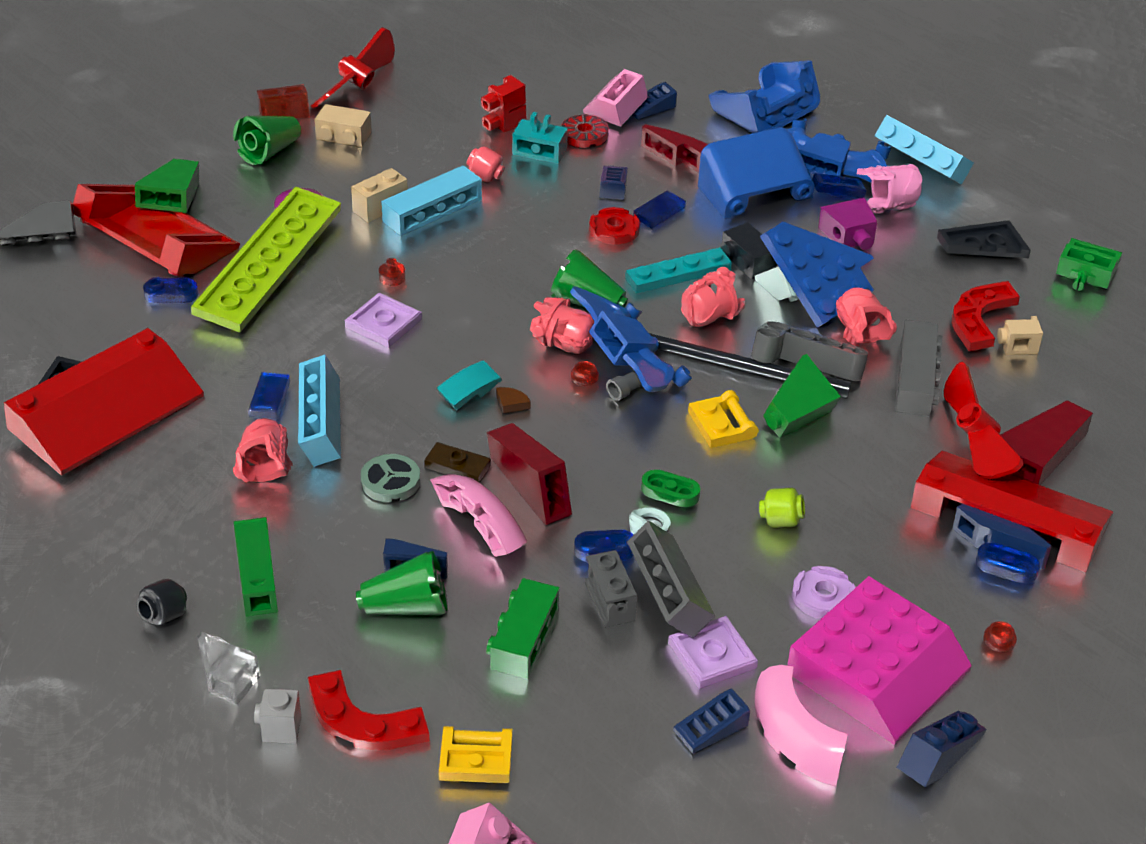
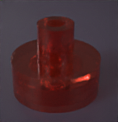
M395 258L387 259L386 263L379 267V280L386 286L400 285L406 279L404 265L398 263Z

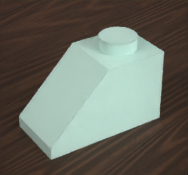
M779 267L754 276L756 282L778 301L788 298L790 302L799 299Z

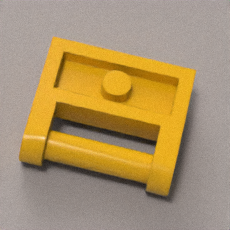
M734 390L725 391L719 397L689 403L688 412L709 448L750 440L756 437L759 432L757 425L749 420L739 404V397ZM730 409L740 427L734 428L723 410Z
M444 726L439 764V781L509 783L513 729L502 728V732L454 730V726Z

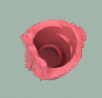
M720 267L717 271L710 272L703 276L702 279L695 281L694 285H690L683 292L681 310L691 326L703 327L711 324L719 317L733 320V317L739 315V312L745 308V298L737 299L734 289L736 278L734 272L726 267ZM713 283L717 286L716 294L711 289V284Z
M851 288L836 301L838 317L846 326L843 339H846L852 345L859 347V344L890 340L892 335L896 333L897 325L892 320L890 310L884 307L870 290ZM878 318L880 319L878 325H872Z
M546 297L543 303L537 301L534 304V308L541 315L532 319L530 331L542 345L555 346L577 355L585 352L592 345L594 338L589 331L595 322L589 313L571 308L570 299Z
M262 418L255 420L245 428L235 453L236 463L233 467V473L236 478L242 479L246 483L266 482L288 474L293 463L287 455L288 438L286 427L274 420Z

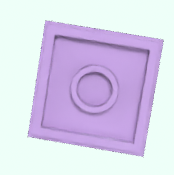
M378 293L345 320V328L389 348L422 320V312Z
M727 616L710 621L694 638L682 631L669 635L668 644L698 689L757 668L758 660Z

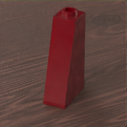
M1066 400L1000 434L1024 462L1020 470L1010 475L1041 485L1087 435L1093 412Z
M514 423L487 432L491 459L545 525L572 515L565 461Z

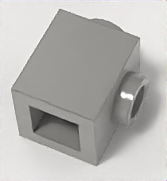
M264 689L262 701L255 704L254 722L255 724H260L262 742L297 743L301 722L298 690Z

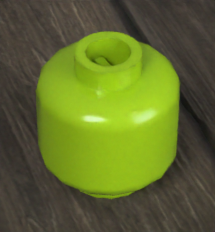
M792 487L769 489L766 492L765 500H760L759 502L760 517L766 518L771 528L796 527L800 519L805 518L803 494L799 495L797 490Z

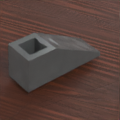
M67 200L40 204L0 230V245H16V240L27 239V243L44 242L43 238L54 237L55 241L69 240L70 235H76L73 203Z

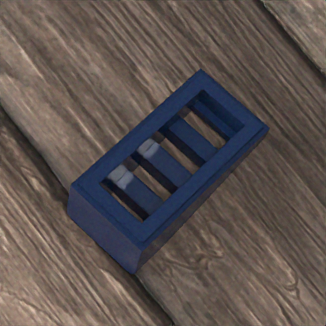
M666 82L654 86L647 91L648 98L632 115L639 120L676 107L677 91Z
M603 166L599 198L624 200L628 167Z
M386 538L383 551L384 572L425 552L434 551L441 567L440 577L441 579H447V552Z
M731 688L719 694L676 724L673 731L691 753L694 754L749 725L750 709ZM717 716H720L723 721L720 722ZM707 722L712 729L709 730L704 723ZM695 728L701 736L697 738L691 729Z

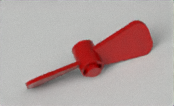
M381 27L357 57L353 55L343 57L338 64L339 75L344 78L311 104L310 107L313 109L347 81H350L362 90L366 89L374 78L375 70L387 65L394 58L395 46L392 33L385 27Z
M959 362L945 383L944 398L958 413L956 418L958 426L968 434L974 471L985 479H996L1017 472L1023 466V459L1000 435V424L979 405L969 367L964 362Z

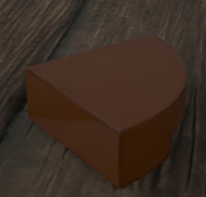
M509 387L496 388V396L502 413L531 409V401L523 392Z

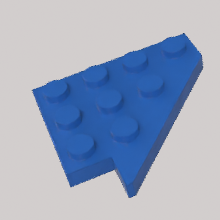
M784 221L760 236L816 327L823 325L838 315L836 301L847 290L863 288L871 292L874 291L860 268L874 259L871 254Z

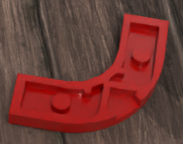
M1009 281L986 284L969 289L960 296L959 301L954 305L952 326L968 351L994 347L995 337L983 322L981 316L993 309L1019 304L1020 296Z
M341 670L308 677L309 689L317 718L323 728L335 739L339 736L352 742L355 748L375 751L397 749L430 741L429 730L422 707L389 714L367 713L352 704L347 695Z

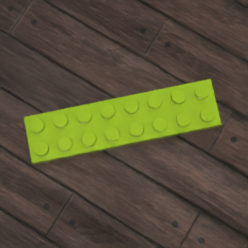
M295 186L191 306V315L241 332L341 211V202Z

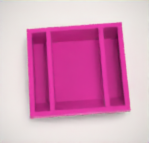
M870 576L790 646L787 666H794L792 677L893 745L972 666L949 625Z

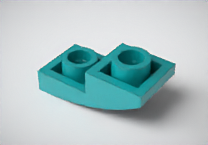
M483 360L456 373L439 385L437 390L457 411L476 394L482 398L500 383L502 379Z

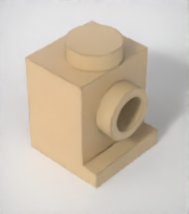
M1031 316L1029 320H1005L1004 328H999L997 332L998 343L1002 344L1005 354H1038L1043 331L1037 316Z

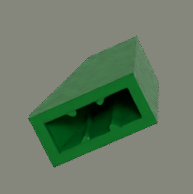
M172 159L135 183V206L138 208L187 213L199 185V161Z
M805 354L787 377L763 417L767 425L781 438L832 412L841 396L811 358Z

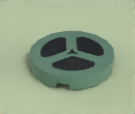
M384 454L374 457L365 463L361 470L362 489L366 495L381 502H392V499L400 498V501L408 499L416 493L420 486V469L416 462L407 456Z

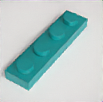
M716 248L626 270L625 279L637 294L702 278L710 272L717 271L720 267H726L731 271L732 262L721 248Z

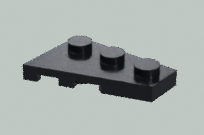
M1010 220L939 229L937 239L946 253L1029 258L1031 251Z

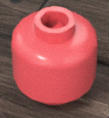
M482 146L479 149L475 148L469 155L466 163L469 166L468 169L479 176L484 183H489L494 178L498 180L505 169L502 166V156L486 146Z

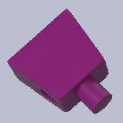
M859 198L822 206L818 228L831 240L850 247L859 246L862 250H868L874 244L877 219L866 199Z

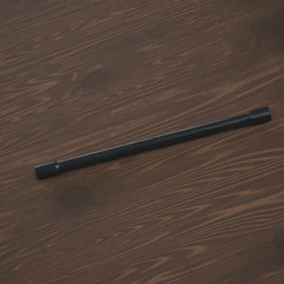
M649 333L658 339L659 350L782 381H785L793 370ZM825 376L841 397L848 398L851 382Z

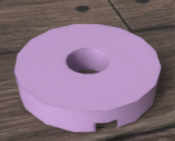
M815 566L812 567L811 571L805 572L803 570L797 575L793 582L792 598L795 605L804 614L821 619L856 587L854 583L852 584L848 580L849 576L833 567ZM823 589L829 591L831 594L823 595L817 591Z

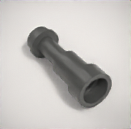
M632 371L624 376H616L608 380L606 388L610 397L615 401H619L627 397L630 391L640 387L642 384L636 372Z

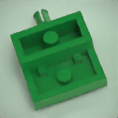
M1071 238L1060 256L1056 274L1065 276L1068 279H1075L1072 286L1076 290L1079 285L1078 291L1084 288L1085 283L1107 289L1121 260L1122 252Z

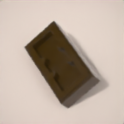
M436 442L424 460V468L446 475L466 476L479 483L491 466V458L439 442Z

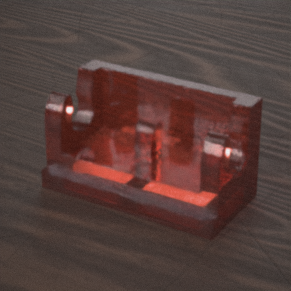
M304 84L257 90L261 116H292L296 119L310 117L308 94Z

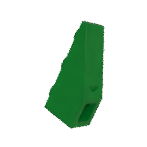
M267 517L233 521L245 616L278 613Z

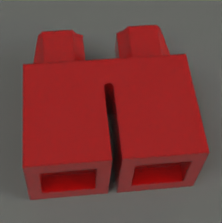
M509 75L503 78L502 85L488 86V94L481 97L483 109L489 112L488 115L482 117L483 127L489 131L498 128L505 133L516 128L521 119L527 120L525 105L526 85Z

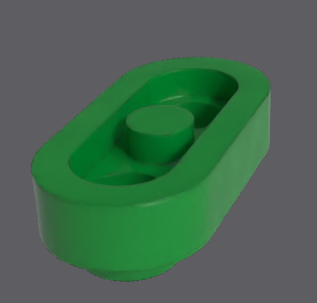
M650 470L642 476L641 490L649 498L684 508L692 507L699 501L700 485L693 479L663 470Z

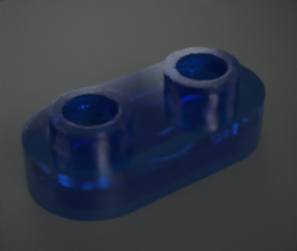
M154 277L144 283L143 292L145 299L151 303H190L198 297V286L194 280L186 277Z
M627 530L585 531L576 536L574 540V553L578 559L587 562L586 556L617 550L621 561L628 560L634 555L627 541L634 534Z
M996 543L981 545L976 556V564L982 571L1018 583H1031L1035 581L1040 569V563L1035 556Z

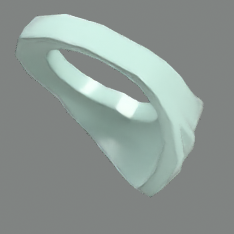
M644 507L632 511L629 516L632 536L647 522L643 517H654L660 520L663 525L661 529L666 532L671 525L670 518L666 513L656 508Z

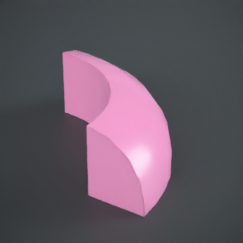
M447 474L431 479L443 507L453 508L460 513L467 511L475 518L474 526L487 542L494 557L507 555L527 542L523 531L508 508L496 495L478 481L455 474Z
M777 665L767 668L761 672L755 691L757 718L759 717L765 738L778 754L783 753L788 759L793 761L798 771L820 782L836 787L848 734L826 726L815 719L803 707L793 687L792 674L794 666Z

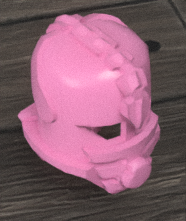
M914 164L890 167L877 165L875 168L857 169L858 175H868L872 179L873 197L867 203L873 213L881 214L884 213V210L894 209L895 207H897V210L908 209L917 204L916 201L919 200L922 190V175Z

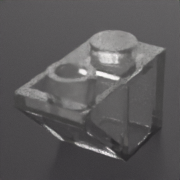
M200 632L197 638L209 693L238 705L260 678L257 655L248 649H241L231 645L220 637H213Z

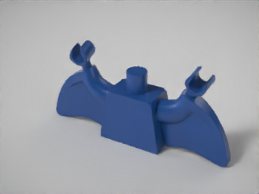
M793 117L792 128L787 129L793 136L805 165L812 175L840 183L843 175H848L872 183V179L868 175H858L857 169L875 168L877 165L887 166L885 160L888 158L892 146H884V141H878L875 150L852 151L850 150L851 143L841 134L831 136L818 133L813 138L805 134L806 118L796 120Z
M575 286L572 287L571 295L588 310L595 322L589 331L591 336L614 365L631 366L646 391L657 392L664 390L671 380L677 386L683 387L692 379L689 375V369L682 365L674 371L672 365L664 362L654 354L658 349V339L651 336L637 320L642 311L636 309L632 303L629 302L623 308L592 292Z

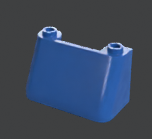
M812 60L772 62L764 66L759 72L761 88L758 90L737 93L718 90L709 94L712 109L717 114L751 133L783 127L791 123L793 117L798 119L815 110L820 103V92Z
M784 127L712 142L705 146L701 152L698 187L724 219L743 213L747 208L749 197L790 187V194L798 201L813 198L814 182L793 136Z

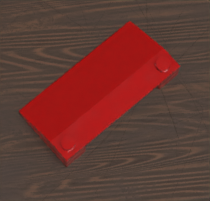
M78 184L73 208L74 215L80 218V222L93 225L168 269V273L171 275L183 277L184 274H196L240 247L239 242L187 213L136 207L135 185Z
M146 328L5 401L6 426L11 433L62 476L204 397V392L168 343L151 329Z
M943 450L926 463L915 483L910 507L939 518L949 499L1056 537L1062 540L1056 562L1085 573L1113 515L1111 510L1010 474L996 479L982 478L974 471L973 461Z

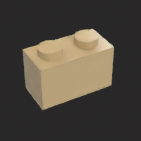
M325 104L315 118L316 140L362 148L372 133L371 112Z
M391 168L351 186L353 212L367 223L382 217L381 201L407 190V178Z

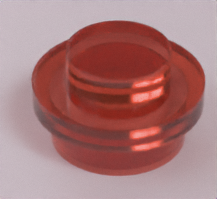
M578 362L571 371L572 382L581 387L591 386L599 379L598 370L591 362Z
M997 621L985 629L983 640L990 649L998 652H1007L1015 647L1017 636L1010 624Z

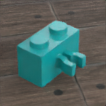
M537 112L531 114L530 120L521 119L512 134V154L559 164L567 150L568 128L549 124L551 115L547 114L543 119V123H541L537 118Z

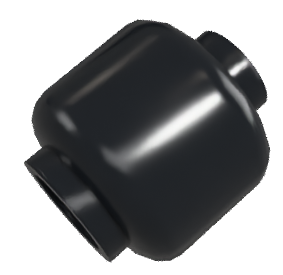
M161 579L145 586L140 591L136 603L137 611L144 621L155 626L164 625L184 614L187 594L184 588L175 581Z

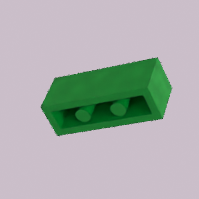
M522 578L518 589L512 590L508 601V610L506 613L502 612L499 617L498 632L496 636H490L487 644L486 654L490 655L491 670L525 679L529 678L559 610V587Z

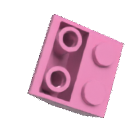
M624 69L583 109V113L599 117L606 122L621 127L648 98L643 75Z
M490 802L461 813L449 841V844H536Z

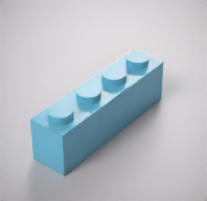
M888 115L885 116L874 135L890 146L961 185L974 165L972 161Z
M464 165L382 200V221L398 235L402 236L482 200V179Z
M326 355L299 363L298 444L313 467L341 458L340 377Z

